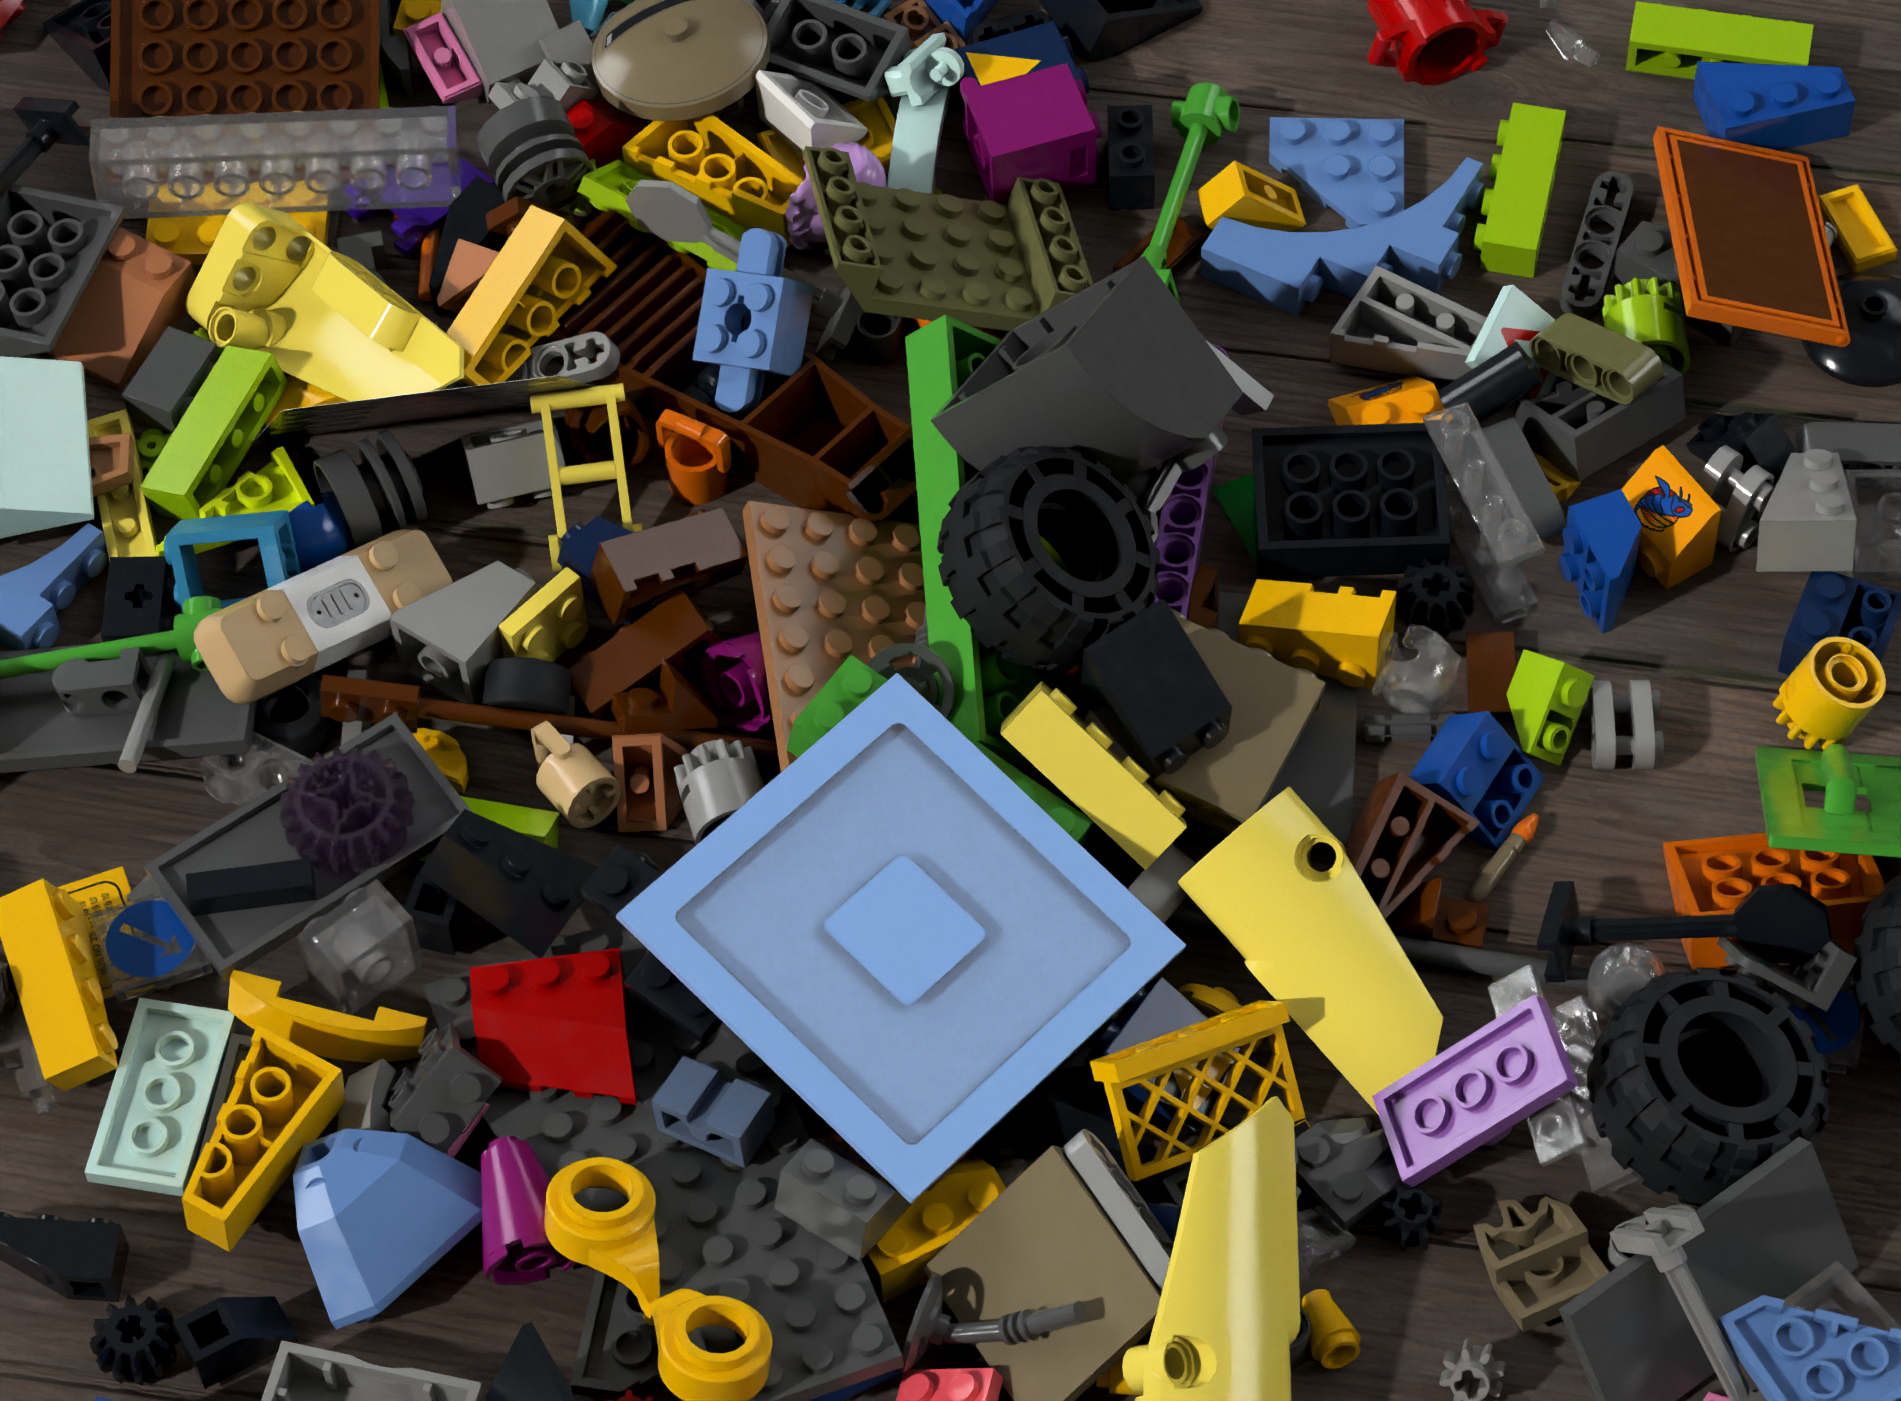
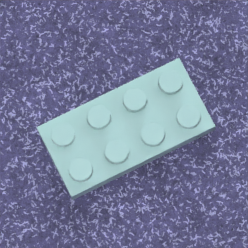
M139 997L118 1064L119 1068L116 1070L84 1173L88 1182L183 1196L192 1176L206 1131L231 1034L236 1032L238 1019L231 1011Z

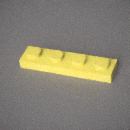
M127 409L88 420L89 438L130 433L135 442L133 482L97 496L109 561L110 557H156L157 541L149 502L140 488L144 478L132 419Z

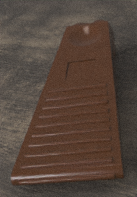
M600 210L578 230L618 267L607 278L601 275L589 287L592 294L580 306L573 304L558 319L560 326L549 337H540L532 345L533 347L588 332L605 334L619 348L620 362L616 370L609 376L591 381L597 386L623 383L625 397L635 405L637 410L656 421L665 409H669L723 431L730 439L731 466L800 508L849 514L855 518L877 522L887 517L916 491L913 440L910 438L913 435L912 426L879 407L805 347L801 369L792 377L770 373L765 374L761 404L747 416L728 413L723 410L718 411L681 393L685 387L694 386L697 383V375L707 365H712L692 360L707 270L687 254L671 248L667 241L659 236L633 228L628 223V218L615 211L606 212ZM745 313V314L743 315V318H742V321H741L742 331H744V330H743V321H744V318H745V316H746L747 313ZM600 347L597 348L596 356L589 358V360L593 363L596 362L597 354L604 352V350ZM576 353L574 354L576 359L580 358ZM562 356L553 358L564 365V358Z

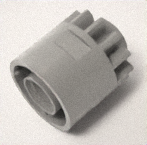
M724 739L700 744L690 754L682 756L684 764L674 767L676 784L696 845L765 787L752 747H743L741 740H736L729 744Z

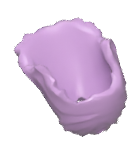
M840 142L830 147L849 152L857 182L887 187L885 170L877 156L868 150L867 147L853 142ZM805 163L803 168L806 172V179L800 184L797 191L790 195L789 206L785 214L789 222L788 232L790 234V241L799 250H810L815 245L827 242Z

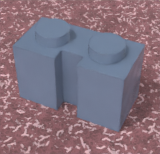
M685 1056L681 1058L651 1101L658 1131L743 1168H746L776 1124L771 1093L762 1085L750 1080L744 1082L735 1078L733 1083L726 1081L724 1072L716 1065L709 1062L699 1063Z

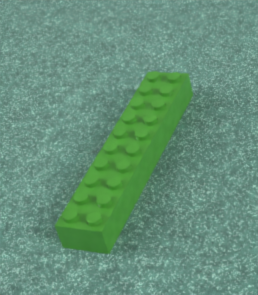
M945 314L905 337L929 649L936 652L945 661L953 676L955 701L952 712L947 720L1012 766L1025 773L1035 766L1000 734L1001 723L1040 683L1039 671L1033 669L1032 666L1023 665L1019 667L1004 660L1001 657L1002 653L992 646L986 648L973 636L975 631L964 618L960 620L950 603L953 600L948 586H943L938 566L942 562L941 557L943 554L939 553L937 549L942 520L951 509L948 505L956 492L978 472L950 446L933 425L931 419L1001 340ZM936 671L934 675L939 685L937 703L942 705L944 696L943 683L939 673Z

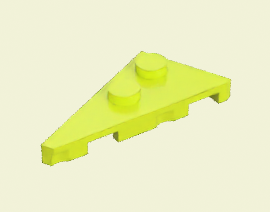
M282 446L271 452V462L256 474L248 470L238 478L234 486L225 488L201 507L199 514L200 518L280 510H288L290 512L307 500L313 507H315V504ZM165 538L160 544L156 545V557L165 556ZM240 540L193 544L195 554Z

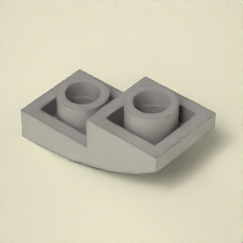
M1171 843L1147 870L1144 869L1128 890L1160 921L1165 923L1188 895L1180 887L1178 881L1196 863Z
M383 1058L349 1076L345 1086L346 1102L339 1109L337 1132L346 1128L390 1132V1114L383 1106L390 1097V1093L387 1091L396 1070Z

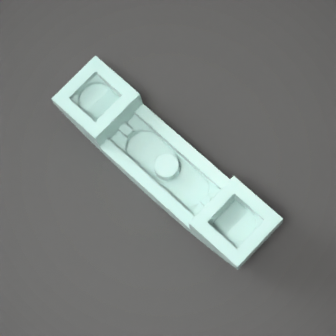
M943 86L928 101L918 106H911L908 95L901 96L893 136L887 188H907L914 192L934 194L936 184L935 169L944 119H947L952 86Z

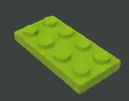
M619 159L583 176L577 192L589 197V202L594 207L606 212L615 211L628 218V223L633 228L645 233H652L638 225L626 199L640 179H656ZM703 205L712 221L711 226L717 230L727 233L740 242L742 234L750 230ZM667 241V244L676 251L685 254L693 253L707 260L706 264L709 268L736 271L737 263L715 251L711 246L702 241L697 243Z

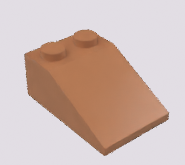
M118 227L53 350L47 352V354L63 361L81 362L85 373L120 390L146 360L167 327H174L186 313L185 301L196 279L192 262Z

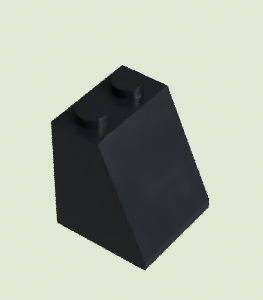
M1161 599L1084 649L1079 697L1125 752L1150 775L1148 778L1150 781L1164 772L1168 775L1175 773L1186 764L1190 755L1203 747L1206 749L1215 747L1227 736L1232 706L1164 599Z

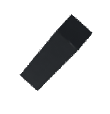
M310 858L186 874L187 901L192 916L317 900L315 873Z

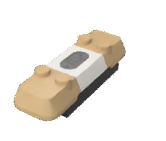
M412 529L396 530L208 615L197 624L194 630V642L220 690L229 700L243 705L260 699L264 701L394 640L389 620L392 614L453 583L424 532Z

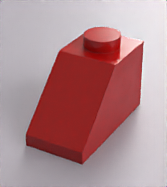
M583 99L566 112L575 130V137L582 144L589 160L596 159L597 169L623 154L622 147L648 126L638 117L627 114L609 102Z

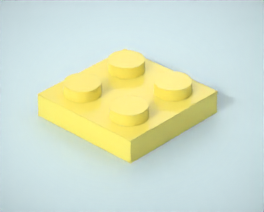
M568 567L564 568L498 626L504 657L536 658L553 662L567 649H572L580 644L586 632L589 631L580 576Z

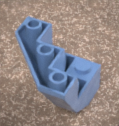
M350 1128L340 1130L304 1144L293 1174L298 1233L329 1319L336 1330L355 1322L358 1324L368 1322L377 1314H380L482 1221L481 1173L408 1133Z

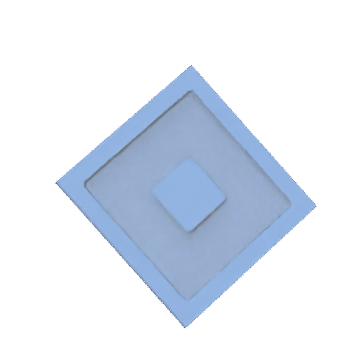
M898 673L884 683L616 915V919L910 1204L923 1194L1186 947V944Z

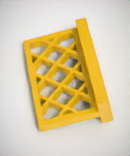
M1258 1000L1089 1061L1094 1081L1104 1083L1127 1176L1130 1181H1138L1192 1161L1194 1153L1230 1131L1219 1124L1229 1100L1247 1109L1241 1121L1243 1122L1262 1106L1272 1084L1282 1090L1287 1111L1294 1122L1306 1118L1282 1024L1290 1022L1286 1002ZM1268 1036L1272 1056L1266 1069L1249 1060V1057L1257 1040ZM1241 1046L1239 1052L1233 1050L1234 1048ZM1220 1053L1234 1060L1223 1085L1206 1075L1215 1055ZM1198 1062V1065H1197L1196 1068H1194L1193 1066L1190 1065V1064H1193V1063ZM1244 1068L1261 1077L1251 1101L1234 1092ZM1176 1069H1181L1192 1076L1181 1101L1164 1091L1172 1071ZM1156 1077L1153 1084L1147 1081L1149 1079ZM1202 1083L1219 1092L1209 1117L1191 1107ZM1135 1084L1149 1091L1138 1116L1127 1110L1122 1089ZM1159 1099L1177 1108L1166 1133L1149 1123ZM1187 1115L1204 1125L1196 1145L1190 1147L1176 1140ZM1144 1131L1162 1142L1153 1161L1141 1164L1137 1146ZM1215 1132L1220 1134V1136L1212 1138ZM1172 1147L1178 1150L1177 1152L1170 1154Z

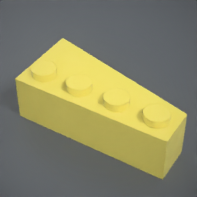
M1041 681L1001 723L1000 734L1141 867L1147 870L1187 828L1186 821L1181 817L1186 809L1166 790H1163L1159 795L1145 782L1150 775L1134 759L1127 756L1123 760L1110 747L1113 740L1094 722L1087 725L1074 712L1077 706L1058 688L1052 691Z

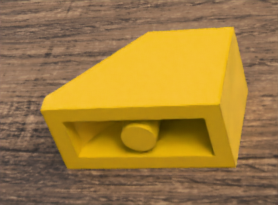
M1235 160L1197 190L1202 208L1201 217L1212 231L1222 216L1254 227L1286 232L1301 229L1306 225L1296 189Z

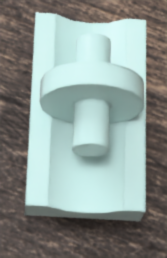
M944 33L932 34L918 48L910 49L904 54V60L898 66H891L884 72V77L892 97L908 95L911 106L923 105L943 86H952L962 78L965 70L964 62L956 51L945 47L946 37Z

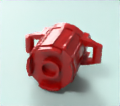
M1367 0V10L1380 29L1376 32L1367 59L1376 66L1395 67L1404 82L1414 81L1420 85L1445 83L1469 69L1475 72L1485 66L1489 60L1485 56L1484 50L1496 47L1499 44L1508 22V16L1501 11L1473 10L1467 0Z

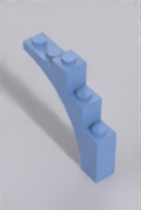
M1466 157L1453 175L1427 198L1395 216L1362 227L1331 232H1286L1254 227L1222 216L1201 247V276L1297 317L1307 302L1313 303L1317 299L1322 286L1354 299L1376 265L1437 293L1446 278L1452 280L1460 268L1462 254L1458 253L1459 236L1465 226L1466 214L1470 208H1478L1486 188V184L1482 183L1483 163Z
M87 523L60 547L27 566L0 576V643L11 651L50 648L54 644L58 634L62 631L56 613L60 609L66 608L86 582L103 571L109 560L106 542L101 530Z

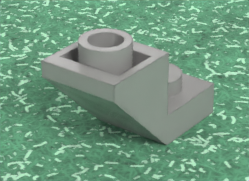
M544 58L528 84L519 82L513 85L496 82L488 97L500 110L516 101L530 97H550L558 100L565 112H567L583 99H593L598 90L586 78L588 75L587 71L575 61L565 59L562 62Z

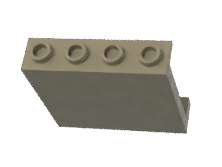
M1171 609L1232 706L1229 732L1215 747L1210 749L1203 747L1190 755L1186 764L1175 773L1168 775L1164 772L1154 780L1150 781L1147 779L1145 782L1159 795L1163 790L1169 792L1186 809L1183 815L1230 835L1262 808L1313 711L1320 710L1326 682L1319 680L1315 674L1307 669L1290 667L1275 660L1265 650L1248 648L1231 640L1224 632L1215 628L1206 629L1188 621L1180 612ZM1090 710L1084 722L1087 725L1094 722L1113 740L1110 747L1125 760L1129 755Z
M1053 1145L923 1267L929 1278L933 1272L941 1274L943 1306L951 1309L960 1323L999 1321L1003 1315L1020 1312L1025 1309L1038 1312L1077 1301L1083 1303L1087 1315L1085 1321L1042 1332L1035 1340L1018 1343L1013 1346L1006 1345L1004 1342L969 1343L972 1347L978 1349L988 1364L985 1368H995L1003 1377L1001 1388L1006 1389L1013 1401H1075L1113 1366L1129 1348L1133 1347L1153 1328L1162 1289L1149 1274L1068 1159L1064 1149Z

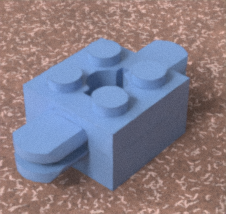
M753 228L742 234L736 271L707 268L692 358L695 361L720 366L715 404L725 412L742 416L749 415L761 404L766 373L792 377L801 369L814 292V285L782 277L787 241L780 234L761 228ZM745 313H747L746 316H745V318H744V321H743V330H744V331H742L741 321H742L743 315H744Z

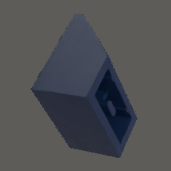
M1811 571L1784 638L1778 672L1791 675L1816 643L1822 639L1834 636L1846 637L1861 643L1876 656L1881 664L1901 613V593L1833 571Z

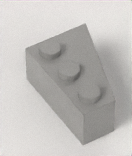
M1376 265L1330 332V361L1335 364L1407 376L1416 375L1420 378L1451 383L1472 370L1465 361L1487 317Z
M1811 449L1805 453L1790 454L1759 521L1756 572L1853 571L1857 519L1839 453H1830L1823 449Z

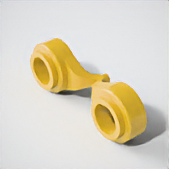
M607 1157L579 1160L561 1169L552 1178L547 1188L544 1219L547 1238L552 1246L566 1258L590 1266L616 1279L634 1293L643 1310L644 1322L655 1326L659 1351L658 1370L666 1387L684 1401H748L763 1388L769 1375L772 1352V1333L770 1327L757 1310L734 1298L706 1296L685 1288L675 1290L660 1297L659 1251L654 1222L656 1196L648 1178L635 1167ZM587 1188H608L622 1193L629 1202L618 1210L595 1212L582 1207L575 1201L574 1195ZM702 1326H723L735 1330L742 1336L745 1343L731 1352L710 1353L694 1345L688 1335Z

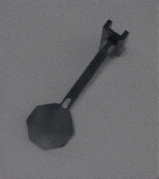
M23 97L13 108L29 131L26 133L27 139L0 167V197L42 152L46 153L55 143L90 146L100 135L96 127L79 126L73 119L72 115L80 108L75 100Z
M1574 881L1554 882L1537 939L1538 951H1551L1544 973L1546 983L1566 982L1575 946L1596 945L1597 941L1737 937L1741 944L1772 964L1807 963L1830 941L1832 932L1826 905L1795 884L1758 885L1735 908L1733 915L1596 919L1594 915H1581Z

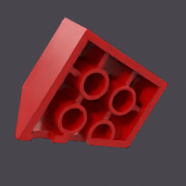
M620 948L470 967L471 1005L479 1061L501 1076L502 1082L499 1085L500 1087L543 1092L548 1087L573 1091L574 1097L593 1099L594 1094L618 1097L619 1103L637 1105L629 996L624 984L626 974Z

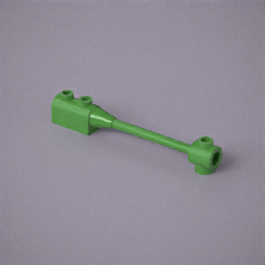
M1206 82L1192 86L1186 101H1173L1170 114L1172 126L1178 128L1180 135L1186 142L1150 245L1141 255V257H1146L1179 304L1181 302L1171 269H1166V252L1202 147L1216 143L1222 132H1236L1240 119L1237 98L1229 96L1222 87Z
M192 597L183 602V614L175 615L174 630L0 660V679L52 671L65 661L74 658H81L88 662L120 659L121 649L140 647L143 655L177 649L182 661H191L193 669L209 671L196 648L194 630L197 624L205 617L225 607L221 606V600L216 597Z

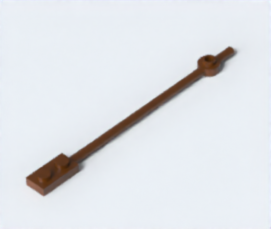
M324 674L320 686L321 717H329L344 723L353 721L379 723L396 712L406 727L417 728L419 717L531 731L533 727L547 720L560 734L612 740V736L662 733L687 750H693L698 745L713 740L724 739L729 744L736 740H741L743 747H752L755 758L779 761L777 743L773 740L691 730L624 734L617 721L420 698V686Z

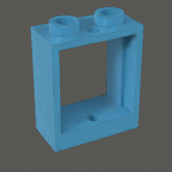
M288 510L180 520L165 535L164 555L167 563L172 565L176 581L174 585V601L177 608L182 609V613L185 600L196 596H204L193 544L258 538L268 588L301 574ZM246 598L221 600V606L226 608Z

